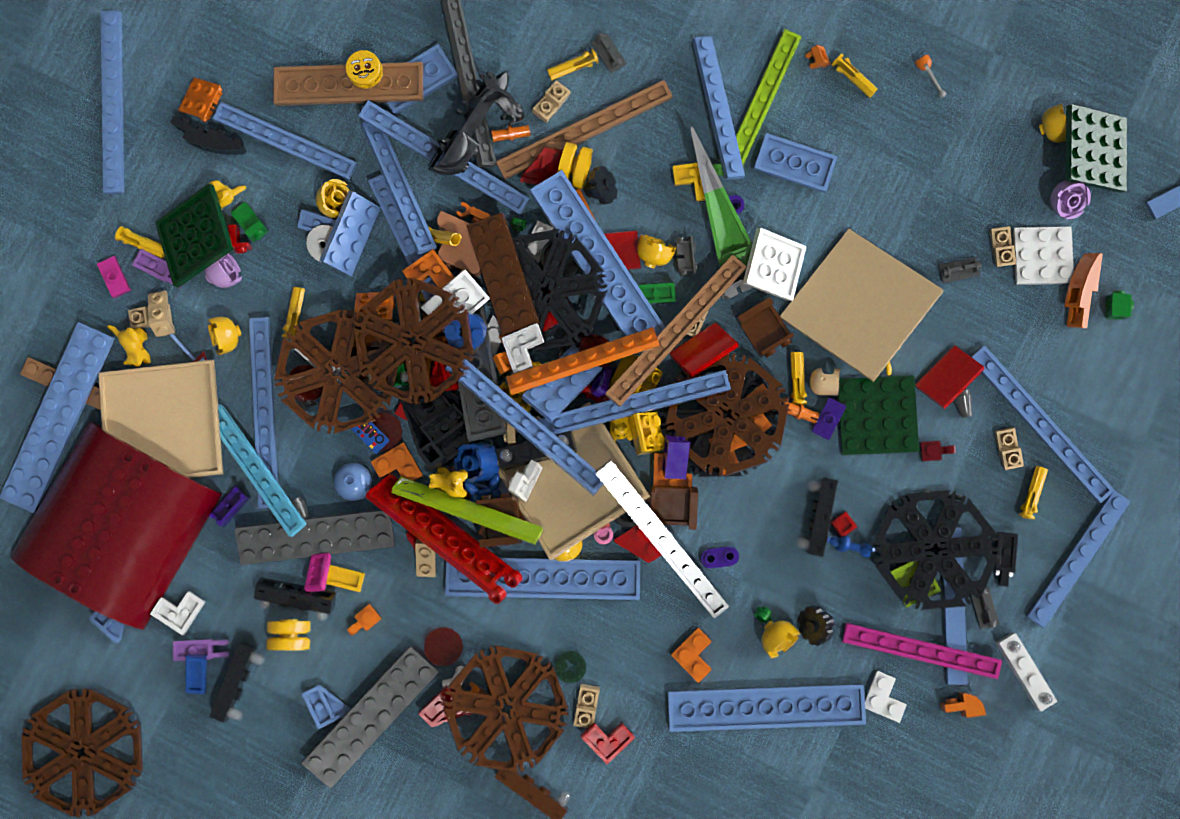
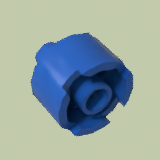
M468 312L474 350L485 341L487 327L479 315ZM456 320L448 325L444 332L448 344L460 348L463 346L464 341L461 323Z
M485 442L465 444L458 448V456L454 458V467L456 471L466 470L468 474L466 483L489 480L499 472L500 467L495 447L492 444Z

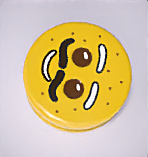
M357 51L346 62V74L351 82L359 88H371L378 84L382 78V64L377 56L370 51Z

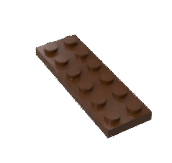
M499 213L466 225L502 335L524 329L533 324H539L540 322L504 213Z

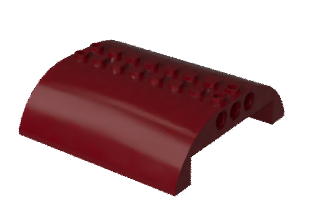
M90 420L10 554V557L27 573L80 604L115 621L144 630L152 617L150 613L160 598L165 595L222 494L207 485L192 480L103 430L102 426Z

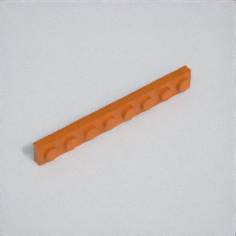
M652 327L506 376L511 395L659 346V342Z

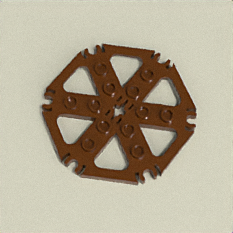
M407 278V285L403 286L402 280L398 279L390 283L361 308L367 314L358 312V315L362 316L364 320L362 323H354L356 326L361 327V329L353 328L360 372H363V377L368 376V374L372 375V380L368 382L369 385L375 384L372 388L411 404H419L420 396H423L426 403L430 402V397L431 401H434L467 374L461 371L460 368L469 370V367L464 365V360H473L466 353L474 355L468 310L465 309V305H461L458 308L455 306V302L459 300V297L452 298V296L456 294L413 278V280L412 278ZM421 290H425L441 297L442 304L421 321L418 293ZM391 295H395L397 298L400 324L385 319L376 312L377 307ZM457 320L461 323L464 341L462 347L456 348L434 339L436 335L453 321ZM369 334L393 343L374 361L369 360L367 354L366 336ZM414 336H416L415 340L421 344H413V346H411L412 342L409 341V339H406L405 337L414 338ZM427 358L452 368V375L437 387H433L430 383ZM405 361L410 387L408 391L395 388L386 381L387 376Z
M341 309L297 322L303 329L300 330L298 326L294 325L293 327L297 330L295 336L290 335L288 332L286 333L287 337L292 340L289 342L285 337L283 338L274 381L282 379V382H277L275 387L280 385L284 387V391L279 393L278 396L282 397L287 394L286 398L280 400L313 430L316 422L319 423L317 425V431L319 432L322 425H327L328 434L331 433L332 426H334L333 434L376 421L371 414L374 413L377 418H380L381 416L377 413V409L382 407L384 410H387V407L382 402L384 401L390 406L392 395L387 393L377 395L357 377L363 374V372H360L358 355L351 357L355 339L353 327L360 329L361 327L356 326L354 323H362L364 319L360 316L359 320L355 321L357 319V312H354L351 319L347 318V310L343 311L340 318ZM329 321L336 323L337 328L331 353L310 334L313 326ZM372 335L378 340L379 347L367 352L369 360L374 361L387 350V346L393 345V343ZM298 349L317 368L288 375L285 368L290 350ZM329 364L335 368L341 367L342 370L340 372L345 379L338 375L334 377L332 375L334 372ZM398 368L388 375L387 383L393 387ZM323 387L316 415H309L295 402L296 395ZM343 391L364 409L362 417L347 422H340L337 416Z
M729 353L705 369L707 370L719 365L724 366L731 390L722 392L721 395L717 393L694 399L707 411L684 419H680L676 415L678 404L671 405L666 421L667 431H676L674 436L685 437L686 441L689 438L714 430L709 455L706 458H702L689 448L688 458L705 473L708 465L710 466L708 471L711 475L713 469L718 468L720 470L719 476L721 477L725 468L726 477L768 463L763 455L771 460L772 456L768 454V451L770 449H774L776 452L779 451L774 443L781 448L789 403L781 405L789 401L788 397L784 399L779 397L781 393L785 392V388L776 390L779 387H783V385L750 357L747 364H745V355H743L742 361L737 362L735 360L736 354L734 353L731 357L732 361H729ZM683 371L684 374L687 376L686 380L700 377L701 374L700 372L692 378L687 372ZM748 371H754L768 383L769 387L766 391L741 399L745 376ZM679 377L677 378L678 382L686 381L681 380ZM772 410H777L779 413L776 432L773 435H767L748 419ZM723 411H732L731 416L733 419L728 417L726 419L723 418ZM734 434L755 451L753 458L736 464H732L729 461Z
M491 646L488 647L490 652L488 656L484 655L483 650L479 651V657L476 652L448 685L447 688L453 689L454 692H445L446 695L452 697V700L449 703L443 702V705L451 706V709L443 708L457 751L460 752L465 747L460 755L464 756L467 752L471 753L469 763H473L476 760L473 765L518 772V764V769L523 772L524 762H528L529 767L533 768L534 763L531 760L533 758L537 766L565 729L558 728V725H567V723L560 721L561 715H568V713L560 711V709H569L554 667L551 666L547 672L546 670L549 669L551 663L547 662L544 667L540 664L543 656L537 657L534 661L538 653L494 646L493 648ZM504 656L523 659L526 662V668L511 687L508 684L501 663V659ZM479 667L482 670L490 695L462 690L461 683L473 668ZM543 679L549 682L555 698V703L552 706L525 702ZM504 703H506L507 706H511V709L508 710V715L506 712L501 711V709L504 708ZM462 711L487 716L468 739H464L461 736L455 719L458 712ZM522 722L543 725L549 728V736L537 750L531 749ZM503 730L511 754L510 760L501 762L487 759L484 752Z
M91 688L82 689V696L78 695V689L67 691L31 715L34 718L28 719V722L33 725V728H24V733L21 734L23 780L29 776L31 777V779L25 781V785L30 783L35 785L30 794L39 791L37 795L33 796L34 798L72 817H81L82 809L86 810L87 817L91 816L92 813L93 815L97 814L134 789L129 787H134L137 784L132 781L131 777L132 775L140 777V772L143 771L141 725L133 729V726L137 725L140 721L131 722L129 717L134 712L131 711L124 714L131 708ZM100 702L114 709L116 717L93 732L92 704ZM63 704L69 705L70 733L50 724L47 720L48 715ZM125 735H130L133 738L134 758L129 763L103 750ZM35 742L61 754L40 769H36L33 766L32 747ZM84 747V752L87 754L80 757V752L77 749ZM94 771L119 783L118 790L103 800H97L95 798ZM72 772L73 801L68 803L52 795L49 789L52 784Z

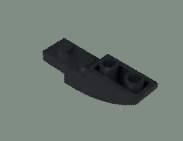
M173 116L170 121L175 128L185 133L182 138L196 148L224 155L246 153V149L242 146L243 143L234 137L231 140L226 137L227 134L218 128L216 131L212 128L206 131L200 126L195 128L191 126L189 120L183 117L179 119Z

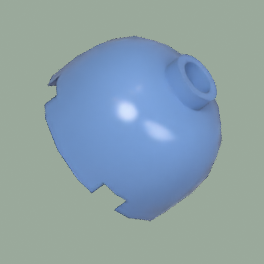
M353 462L344 464L334 475V488L338 495L345 500H361L372 489V475L361 464Z

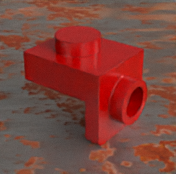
M236 224L228 225V233L233 251L237 254L247 253V250H252V246L248 242L241 243L240 228Z

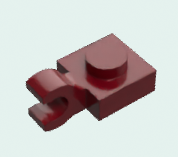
M940 441L920 442L921 462L941 461L942 455L956 453L955 445L941 447Z

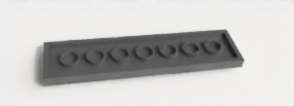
M483 304L474 314L479 315L486 324L485 341L480 347L473 350L474 355L466 353V355L473 358V360H466L499 387ZM458 381L468 441L471 442L506 434L505 420Z
M381 509L303 518L307 525L293 537L288 536L279 521L241 525L234 528L241 565L311 557V555L320 553L337 554L395 547L392 519Z
M409 645L301 761V764L331 789L439 671Z

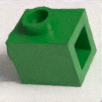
M1116 290L1106 296L1105 319L1126 320L1130 318L1131 311L1134 308L1132 294H1125V291Z

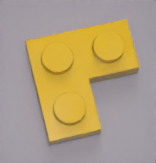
M698 163L672 166L675 186L694 184L696 202L705 201Z

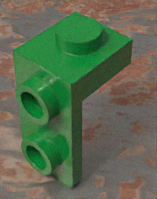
M246 202L231 212V215L253 242L262 239L268 232V229Z

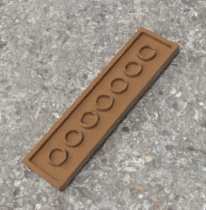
M381 63L383 68L381 80L375 86L367 89L359 88L351 82L346 74V65L274 67L275 106L367 103L368 100L372 103L423 101V63Z

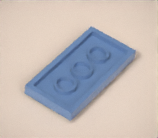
M439 44L407 62L423 63V98L458 77L457 72ZM418 101L387 102L394 115Z
M766 133L754 170L826 193L838 156Z
M348 191L319 261L348 276H352L381 207L353 191Z
M572 345L560 358L581 352V350ZM597 366L528 389L522 395V399L552 423L601 372L602 367Z

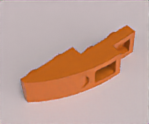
M1084 253L1074 270L1064 307L1069 308L1066 327L1087 328L1092 292H1097L1102 253Z

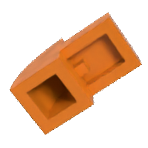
M958 692L959 700L958 698H947L946 702L940 703L941 711L946 713L961 711L962 716L966 718L986 715L983 703L977 697L964 692Z

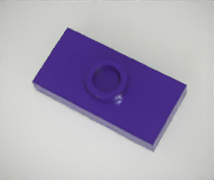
M829 397L812 432L830 440L847 406Z

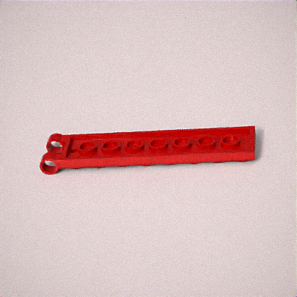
M391 473L366 493L365 497L484 590L491 602L499 604L507 595L503 587L495 584L502 576L505 583L511 588H515L522 581V575L519 571L511 568L486 547H480V543L440 511L393 494L392 488L399 479Z

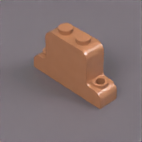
M441 211L437 218L438 230L460 233L462 238L457 246L442 244L438 256L450 271L455 269L461 272L465 269L471 277H479L482 274L466 226L470 223Z

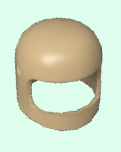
M822 368L815 369L810 377L812 392L817 395H838L841 368H834L833 374H824Z

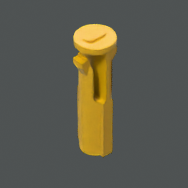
M591 49V53L586 50L576 58L547 69V72L552 81L581 68L592 67V62L598 64V57L594 49Z
M844 55L838 56L833 61L832 66L838 65L836 71L843 73L864 94L871 98L878 88L850 63L848 57L843 61Z
M123 226L117 229L115 234L116 241L122 240L123 244H130L155 256L165 258L161 243L133 233Z
M428 227L436 243L457 246L461 241L460 233L435 230Z
M293 287L286 324L282 328L285 334H282V338L285 337L288 340H292L287 337L286 333L288 332L292 336L297 334V330L293 326H298L297 322H299L305 293L303 288Z
M791 352V398H793L791 403L805 405L807 401L804 398L807 397L804 380V353Z
M1041 466L1035 467L1025 502L1020 507L1023 512H1020L1019 516L1035 520L1033 513L1038 512L1037 504L1048 469Z

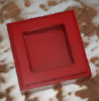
M846 511L830 522L840 538L857 528V525Z

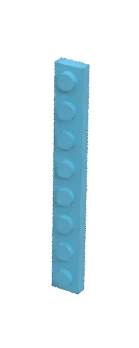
M219 404L221 440L288 536L293 537L307 525L226 408Z

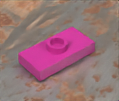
M115 256L97 264L112 298L115 299L131 291Z
M329 553L311 555L304 587L307 592L325 591L331 561Z

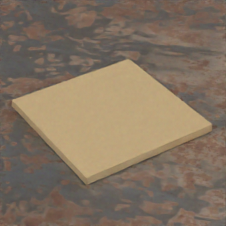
M848 229L780 317L787 324L874 382L941 296L943 289Z
M214 360L98 373L103 430L189 478L223 474Z
M588 402L582 407L590 406L591 403ZM603 423L571 431L577 448L576 454L595 470H598L611 459L643 500L650 497ZM551 459L538 462L543 469L527 502L518 499L519 509L526 521L543 527V532L538 541L550 560H553L626 512L605 485L593 496ZM525 466L506 471L499 469L498 473L507 489H509L511 478L517 472L523 474Z

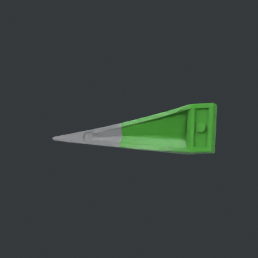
M691 126L690 129L720 267H722L734 255L747 266L752 242L694 128Z

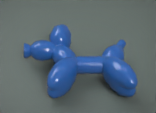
M499 473L489 479V487L479 490L472 482L466 483L464 481L463 483L465 489L472 495L470 501L476 503V500H480L481 496L491 494L493 498H500V494H502L498 489L500 483Z
M847 535L841 536V538L827 537L826 543H830L839 552L852 550L859 552L864 558H869L871 552H875V548H872L870 544L863 543L860 545L852 543Z

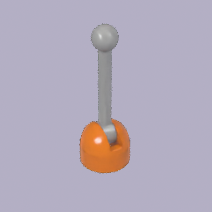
M927 54L918 59L915 64L920 70L927 71L939 92V97L943 98L946 92L941 89L930 70L932 61Z

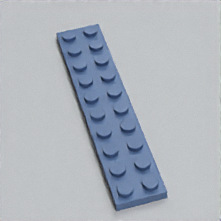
M561 170L530 189L529 192L553 229H560L559 232L564 230V238L566 240L570 234H574V240L575 236H578L604 269V271L597 273L598 275H606L599 282L601 285H608L607 288L600 289V291L608 290L603 305L623 336L625 337L652 327L655 330L656 336H658L665 329V326L564 172ZM573 251L571 253L572 258L582 273L588 274L591 270L589 263L579 251Z
M77 323L0 494L1 499L29 512H36L99 375L98 373H100L115 340L114 337L83 323Z
M500 558L522 575V581L515 588L509 587L505 583L503 576L495 583L505 589L506 597L640 600V561L572 559L565 562L555 559ZM446 561L445 596L488 597L484 590Z
M864 684L668 691L670 732L866 724Z

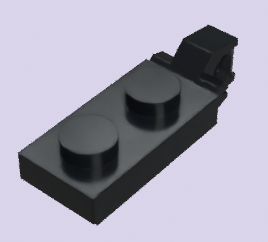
M997 532L998 541H996V548H1000V550L995 552V554L1000 555L995 564L994 571L995 576H998V586L1008 587L1009 577H1013L1016 571L1018 534Z

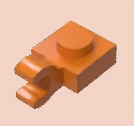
M461 202V206L466 208V211L464 213L456 212L460 218L471 216L473 222L491 217L490 214L475 207H470L465 202Z
M368 604L354 616L357 622L349 627L347 631L351 636L355 635L362 628L367 632L382 618L371 604Z

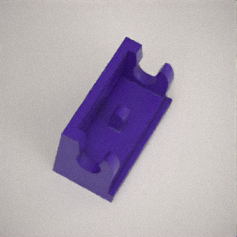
M665 435L662 473L666 479H686L690 442L686 441L685 437Z
M235 485L209 514V517L215 519L219 526L225 527L251 497Z

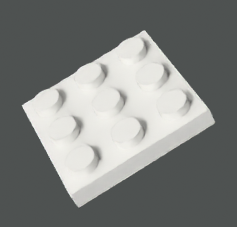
M1071 227L1012 229L1016 264L1014 265L1015 285L1070 283L1074 273Z
M757 228L743 284L787 301H793L806 246L765 229Z

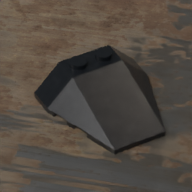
M451 390L443 392L434 401H431L430 397V402L426 403L423 396H420L419 404H411L401 400L418 455L430 470L451 463L454 458H457L458 448L462 445L478 443L480 441H468L461 397Z

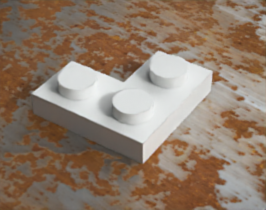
M533 324L502 338L513 374L533 368L527 349L544 343L538 324Z
M531 460L525 466L523 474L517 472L511 478L508 490L518 499L527 502L543 467L538 462Z
M188 591L177 607L162 597L150 614L181 635H185L206 601Z
M876 670L865 697V708L900 723L907 704L889 697L896 678Z

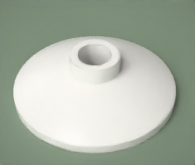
M319 225L308 234L307 249L310 255L317 261L320 260L324 250L320 243L321 241L325 242V244L327 243L333 229L330 225Z

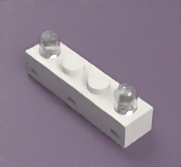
M1011 632L995 642L1037 711L1041 712L1058 702L1016 633Z

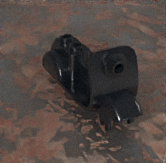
M490 71L486 72V75L479 74L482 81L479 79L475 80L479 89L468 102L465 100L460 101L464 109L462 111L459 108L455 109L459 117L446 137L442 140H436L439 147L433 145V149L436 152L428 164L429 171L439 175H455L464 173L469 166L468 161L479 151V142L472 135L494 102L503 112L500 119L504 120L507 117L510 120L509 126L525 118L521 109L522 106L506 92L509 81L507 71L499 73L496 77Z

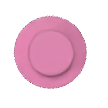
M610 527L599 529L594 532V538L599 544H608L613 538V531Z

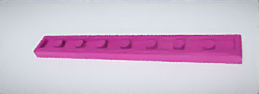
M849 623L845 625L842 639L844 643L998 679L1002 663L1000 659Z

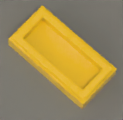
M330 565L326 584L361 592L365 573Z

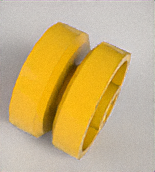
M566 142L558 172L562 170L568 180H570L573 174L572 186L583 189L590 171L593 149L582 147L578 157H576L577 145Z
M298 619L267 621L266 632L279 634V637H269L266 639V650L310 649V639L308 637H299L298 634L310 632L311 621H298Z

